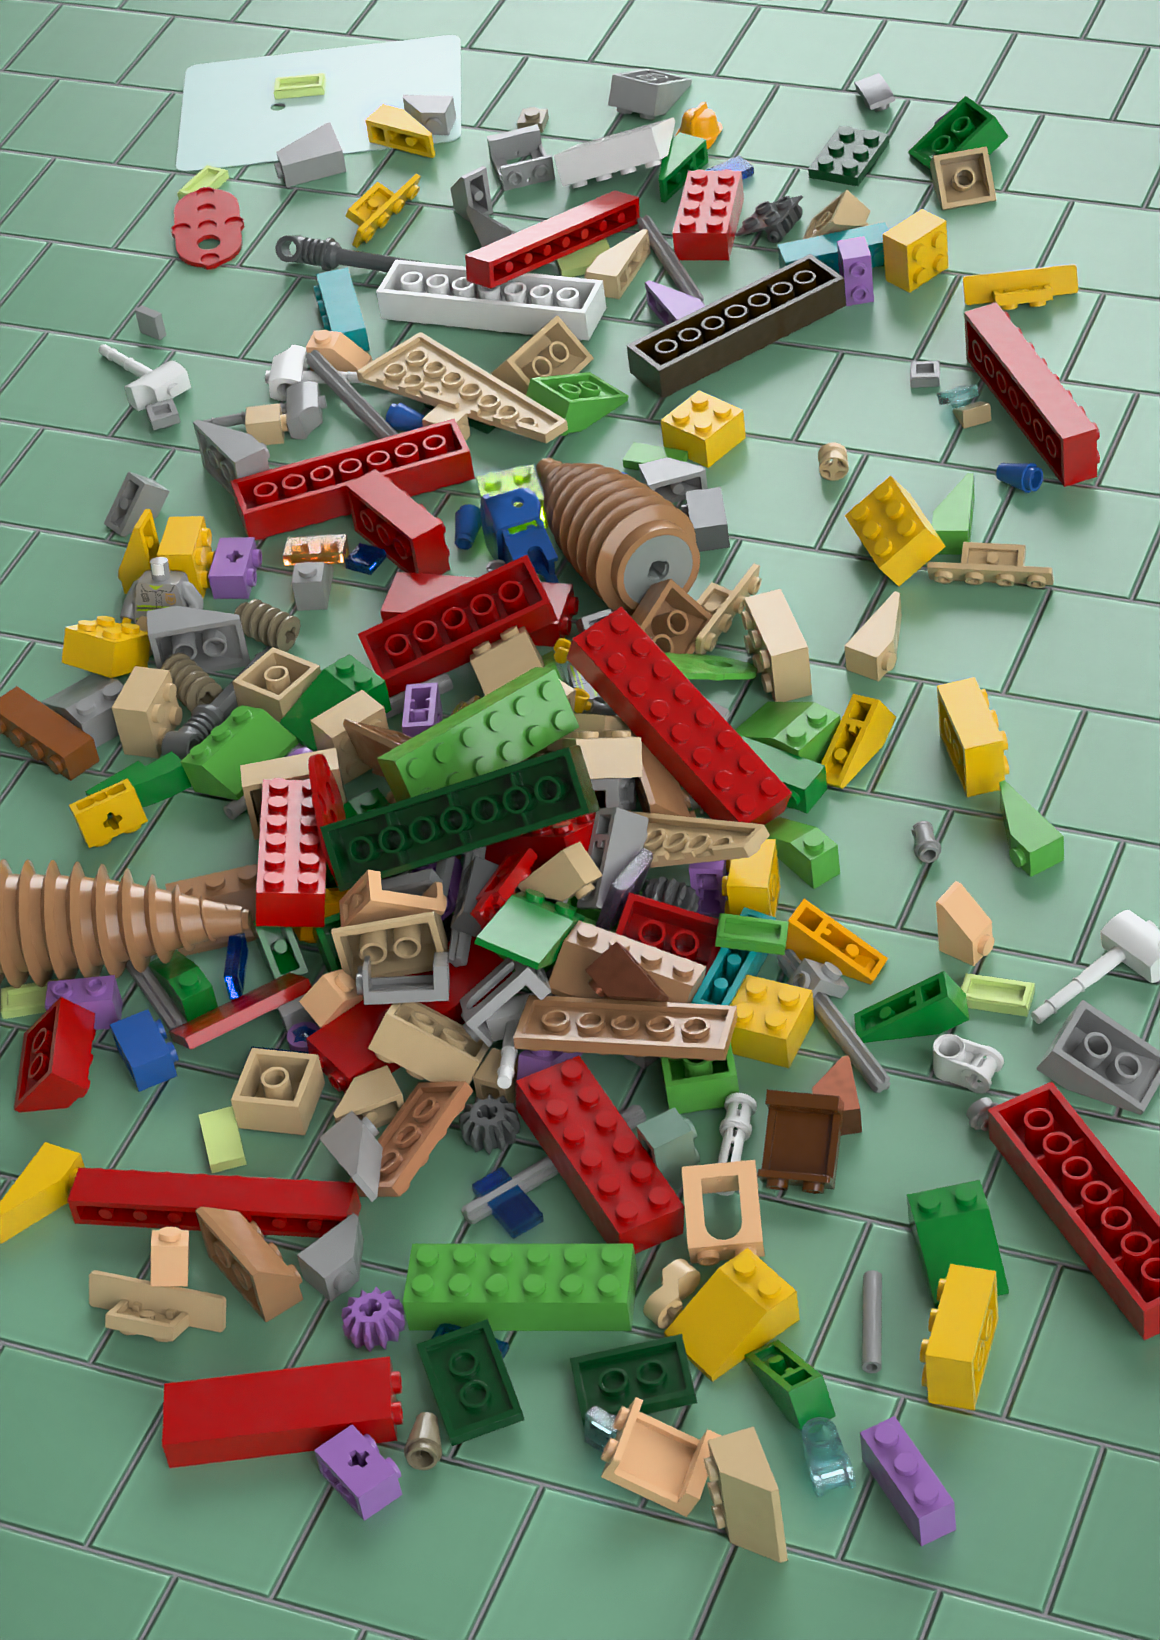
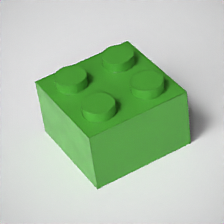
M731 1042L725 1061L660 1057L669 1110L675 1107L679 1114L721 1108L725 1107L724 1103L727 1096L739 1093Z

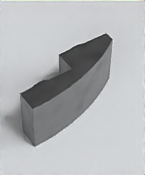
M879 73L854 82L857 92L863 96L865 106L870 110L874 109L876 112L884 110L890 106L889 103L895 101L891 89Z

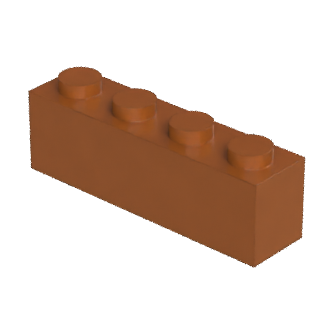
M18 686L0 697V735L4 734L11 739L16 747L24 748L35 760H41L47 764L55 774L60 773L72 781L100 761L93 737Z

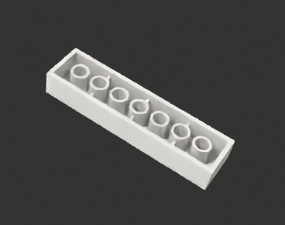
M395 260L376 291L381 319L534 335L558 315L579 341L590 340L606 310L603 280L525 273L490 289L468 282L466 279V267Z

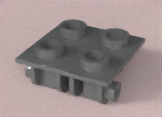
M800 195L792 198L785 196L776 202L770 203L765 201L755 207V212L752 216L742 222L743 226L735 236L738 237L765 230L768 235L767 238L771 243L780 242L802 217V208L798 203L803 196Z

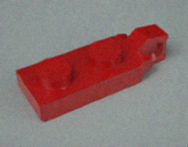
M526 848L506 855L476 897L478 903L470 915L475 918L482 929L507 900L516 894L514 890L518 884L530 875L532 871L530 868L538 858V855L532 848Z

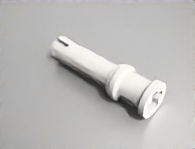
M733 1093L726 1097L724 1103L727 1111L725 1119L721 1121L719 1127L723 1139L718 1163H726L729 1154H732L731 1162L741 1161L744 1142L750 1138L752 1133L750 1120L756 1111L757 1103L749 1095ZM739 1104H742L741 1110L738 1109ZM735 1191L717 1192V1194L728 1196L732 1195Z

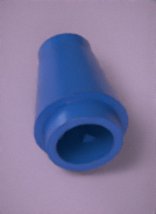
M393 403L388 409L386 422L394 430L407 432L423 427L422 419L425 415L403 403Z
M1001 463L997 468L996 477L1004 483L1029 493L1040 488L1043 481V471L1034 463Z
M466 504L461 506L455 513V545L460 549H470L482 527L479 507Z

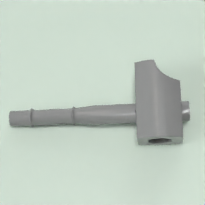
M313 381L298 382L286 388V403L280 404L282 415L286 414V423L291 438L307 439L308 435L323 423L322 409L327 408L325 395L321 396L318 383ZM242 411V413L217 418L212 417V419L202 421L223 427L245 424L246 412Z

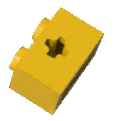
M128 778L69 805L81 835L89 848L104 846L111 842L113 837L122 833L135 832L141 828L142 824L148 822L135 789ZM112 812V818L108 819L107 814Z

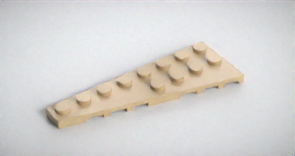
M419 332L356 371L358 380L363 383L435 407L438 404H442L466 412L468 418L546 444L568 430L567 420L422 332Z
M629 811L649 818L647 839L644 843L643 851L638 857L637 864L636 862L634 863L636 865L635 869L749 858L759 851L760 845L770 836L764 824Z

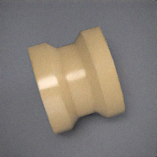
M834 442L825 444L819 449V472L823 478L834 481L842 479L847 475L849 470L847 450L843 445Z

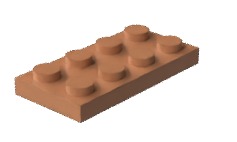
M466 1081L419 1082L378 1139V1142L383 1147L377 1197H400L408 1190L415 1174L426 1164L429 1154L438 1141L447 1134V1128L454 1118L463 1111L466 1101L473 1093V1089ZM352 1178L348 1181L351 1183H356ZM356 1184L359 1197H367Z

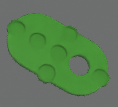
M665 653L688 679L717 681L754 679L757 676V668L754 664L706 654Z

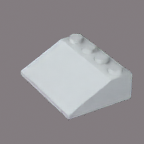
M674 117L581 143L555 154L554 159L562 186L571 184L574 189L587 185V180L596 177V181L599 182L612 178L611 173L620 171L621 175L637 171L635 166L645 164V168L661 164L660 159L668 156L675 126Z

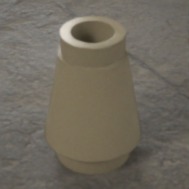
M429 1412L417 1415L404 1447V1455L407 1458V1462L415 1469H431L442 1457L438 1418Z

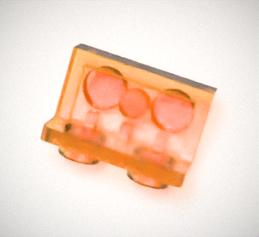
M347 534L288 537L283 553L284 565L295 566L296 563L305 562L349 563L350 552Z

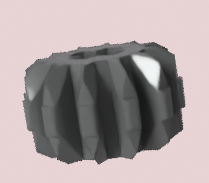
M665 877L650 879L642 893L643 897L696 913L699 907V897L696 894V890L687 887L685 882H678L674 878L672 880Z
M489 1094L487 1099L483 1100L475 1097L474 1104L465 1105L459 1120L462 1139L466 1145H471L475 1153L485 1149L490 1155L492 1150L496 1148L504 1152L505 1144H514L516 1134L520 1133L521 1125L514 1103H508L504 1096L494 1099Z

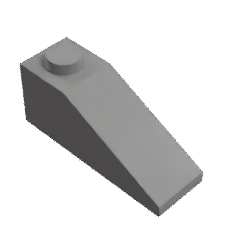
M618 807L600 808V811L596 812L588 854L603 876L593 883L595 890L578 900L577 908L602 909L606 898H608V893L609 895L611 894L609 891L613 889L612 886L616 883L615 881L618 878L620 880V877L621 879L623 878L621 875L623 872H627L625 869L629 865L631 867L633 860L642 853L647 839L649 818Z
M351 1111L319 1137V1139L372 1202L378 1196L383 1147L376 1140L375 1136L380 1132L367 1116L360 1120Z

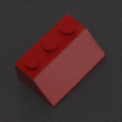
M629 892L616 934L706 966L705 976L722 948L715 947L719 919Z
M60 997L24 1033L14 1104L15 1111L21 1113L69 1108L78 1098H83L90 1087V1080L88 1079L89 1068L93 1061V1054H91L92 1042L96 1036V1029H94L95 1013Z

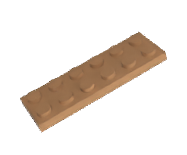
M529 995L513 1036L514 1048L531 1051L544 1050L562 1051L565 1053L580 1052L598 1053L600 1055L616 1054L633 1055L636 1057L652 1056L668 1057L671 1059L688 1058L704 1059L706 1061H725L738 1018L737 1006L546 996L543 1000H540L536 995Z

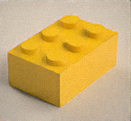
M891 475L844 515L878 568L898 586L902 585L946 547L911 494Z
M975 677L938 685L937 698L940 736L966 796L971 797L1000 790L999 782L1005 780V775L1009 774L1008 761L1004 755V751L1008 750V741L1005 732L998 729L999 723L995 710H989V699L986 690L979 688Z
M950 1264L947 1278H941L938 1284L937 1301L940 1302L938 1309L932 1308L928 1324V1329L931 1332L930 1338L923 1339L921 1344L920 1362L925 1363L922 1373V1386H926L928 1389L929 1403L975 1410L999 1320L996 1271Z

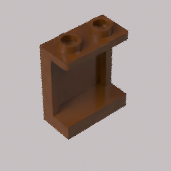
M767 1090L765 1104L769 1108L762 1168L758 1169L757 1177L762 1183H766V1188L773 1190H788V1185L802 1186L803 1192L812 1194H824V1189L834 1190L844 1102L840 1096Z

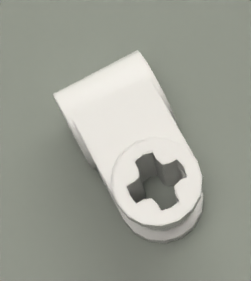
M941 1035L933 1044V1071L935 1076L942 1081L960 1085L976 1093H986L991 1087V1078L994 1073L1000 1071L1004 1065V1059L996 1049L968 1041L957 1035Z

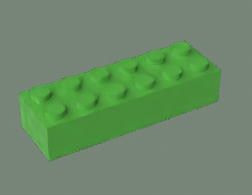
M534 667L383 754L377 760L396 802L520 763L579 728V724L554 668Z
M412 1244L403 1297V1306L409 1331H455L486 1319L489 1320L492 1331H632L638 1275L633 1244Z

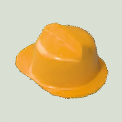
M702 102L697 108L689 109L684 113L681 127L676 135L681 132L706 139L708 150L714 144L723 127L717 121L714 111L708 109L706 102Z

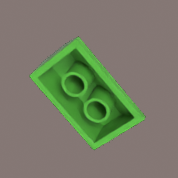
M241 705L235 708L222 724L213 728L211 734L200 744L194 746L190 753L180 762L195 792L239 800L244 795L240 765L285 757L299 742L294 735L264 709Z

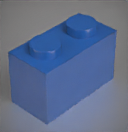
M148 1009L110 1024L117 1050L139 1092L177 1077L174 1062L179 1061L176 1049L171 1041L168 1043L164 1041L167 1039L164 1026L160 1019L157 1021L153 1020Z

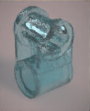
M815 1417L808 1420L802 1428L803 1449L816 1496H824V1491L846 1485L849 1489L856 1487L852 1464L848 1454L845 1453L835 1424L824 1417Z

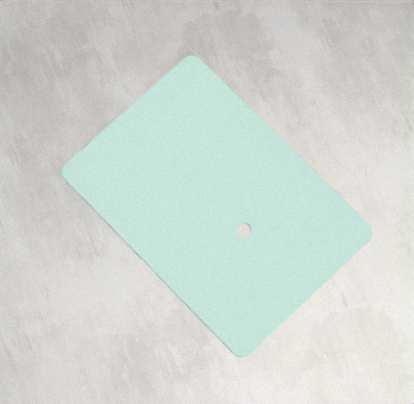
M455 35L193 65L185 72L176 168L182 172L200 171L206 165L226 168L278 162L277 151L326 123H331L343 154L393 149L369 142L365 120L382 104L404 109L403 95L453 96L456 120L450 134L432 135L433 144L455 141L461 136L460 38ZM325 73V95L275 99L274 97L275 78ZM275 104L285 105V108L282 110H271V107Z

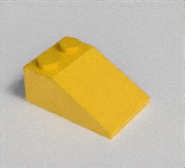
M746 1248L716 1270L665 1330L664 1337L682 1334L687 1359L713 1382L745 1359L744 1355L761 1348L800 1320L797 1291L749 1248Z

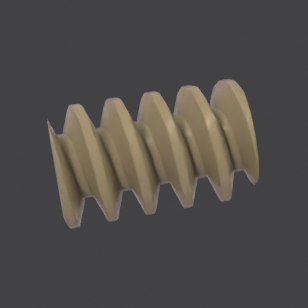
M258 599L240 604L234 614L240 615L243 632L247 637L284 652L292 648L300 631V620L298 617L289 615V613L272 607L270 604L263 603Z
M185 653L171 655L161 666L163 670H170L172 682L176 685V697L190 712L197 705L211 704L223 691L221 685L217 684L208 673L204 672Z

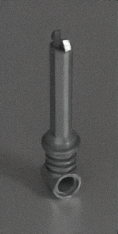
M285 235L277 241L275 247L277 256L284 262L319 266L324 271L335 269L338 265L388 272L395 260L421 262L344 249L331 237L326 240H320L301 235ZM292 242L296 245V253L294 255L291 254L289 248Z
M264 650L262 652L260 651L259 653H257L255 655V658L234 678V680L239 675H241L246 669H248L253 663H255L259 658H261L267 652V650ZM233 682L211 704L197 705L192 710L191 718L178 731L166 733L161 748L163 756L172 751L183 760L194 746L200 744L211 734L213 728L219 726L228 718L231 712L238 707Z

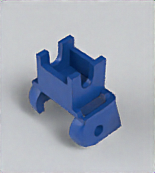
M518 488L492 497L488 494L483 495L480 500L481 522L485 543L494 560H502L505 564H508L528 555L536 573L542 575L545 582L559 583L555 574V562L558 561V557L546 532L544 521L540 519L541 505L536 494L529 488ZM515 502H521L523 503V506L517 508L514 507L513 504ZM534 520L537 526L533 524L528 525L526 530L510 534L508 528Z

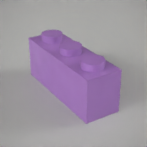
M893 1416L860 1432L864 1464L920 1546L922 1547L955 1531L954 1500L896 1417Z

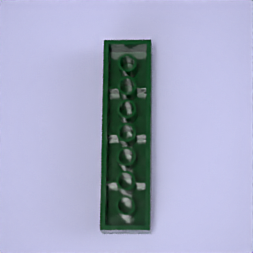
M577 745L322 826L320 829L339 891L342 892L350 890L367 870L379 871L381 873V880L585 816L600 811L581 747Z

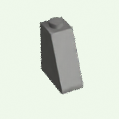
M331 123L320 126L276 152L278 163H274L278 179L283 178L286 188L347 172L343 151Z

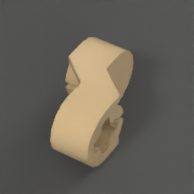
M682 1258L676 1259L663 1268L661 1284L663 1286L647 1299L643 1310L644 1315L659 1328H668L683 1310V1303L681 1301L688 1297L698 1286L701 1276L699 1271Z

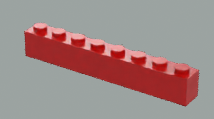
M614 190L465 255L466 279L468 282L492 289L638 224L637 220L640 217L639 197Z
M78 1168L67 1200L75 1224L157 1229L177 1227L180 1230L201 1231L195 1210L200 1207L239 1211L248 1222L254 1221L259 1226L263 1235L312 1238L322 1237L353 1213L359 1216L361 1209L356 1183L103 1168Z

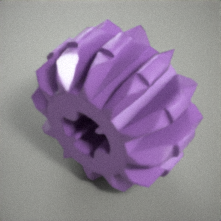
M376 1286L372 1293H366L361 1289L359 1298H348V1306L342 1308V1328L344 1335L352 1341L356 1349L365 1345L368 1351L371 1352L375 1346L380 1345L386 1350L387 1341L398 1342L399 1332L405 1330L404 1309L399 1299H395L391 1290L381 1293Z

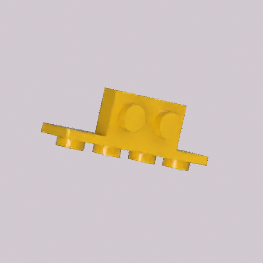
M416 173L396 193H393L377 182L347 210L346 217L360 226L356 232L353 246L357 248L363 242L368 243L378 227L381 229L385 227L393 213L397 215L408 199L413 200L420 190L418 186L421 178L420 175Z
M1075 264L964 276L965 304L997 302L1002 310L1016 309L1018 304L1029 303L1030 307L1044 306L1046 301L1053 300L1055 295L1078 292L1077 267Z

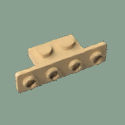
M963 542L961 563H927L929 578L943 584L951 583L952 581H965L971 585L992 582L1005 587L1013 586L1014 584H1027L1033 588H1043L1054 583L1052 568L1024 566L1026 547L1019 544Z
M754 563L733 591L711 582L699 597L697 602L712 615V618L696 638L695 654L711 652L715 648L722 632L726 633L729 630L733 617L737 613L741 614L744 610V598L755 595L758 592L762 581L759 578L760 565Z
M97 1270L89 1274L90 1306L109 1310L105 1314V1328L119 1330L124 1335L139 1334L153 1337L158 1342L174 1341L189 1326L215 1332H222L226 1328L225 1296L182 1287L151 1286V1281Z

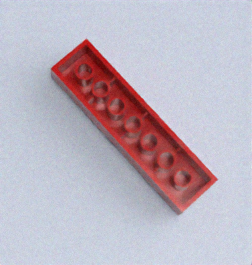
M997 302L964 312L966 359L1062 485L1066 487L1098 477L1097 464L1100 463V455L1097 450V440L1100 438L1098 426L1095 422L1089 420L1084 408L1077 405L1071 392L1066 390L1060 383L1058 375L1050 371L1045 359L1039 357L1031 342L1028 343L1023 337L1021 329L1012 323L1009 314L1004 312Z
M454 418L234 479L230 482L236 508L247 536L254 537L255 540H262L272 535L294 531L297 528L319 524L329 519L352 514L346 484L374 469L384 477H389L395 486L400 490H405L410 497L425 492H433L450 485L461 484L475 479L470 449Z
M622 606L572 638L566 659L637 737H641L642 743L711 819L765 825L785 811L792 792Z
M1052 1081L988 1109L989 1139L1141 1338L1145 1341L1160 1334V1216Z

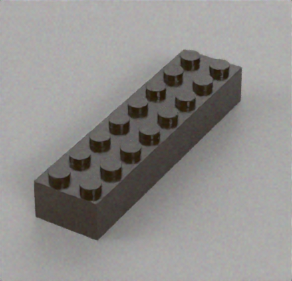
M809 254L628 344L627 353L630 373L662 399L670 396L686 386L696 383L698 380L845 307L844 277Z

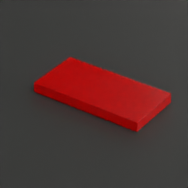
M289 972L170 1030V1036L173 1042L192 1050L306 994L312 986L308 978Z

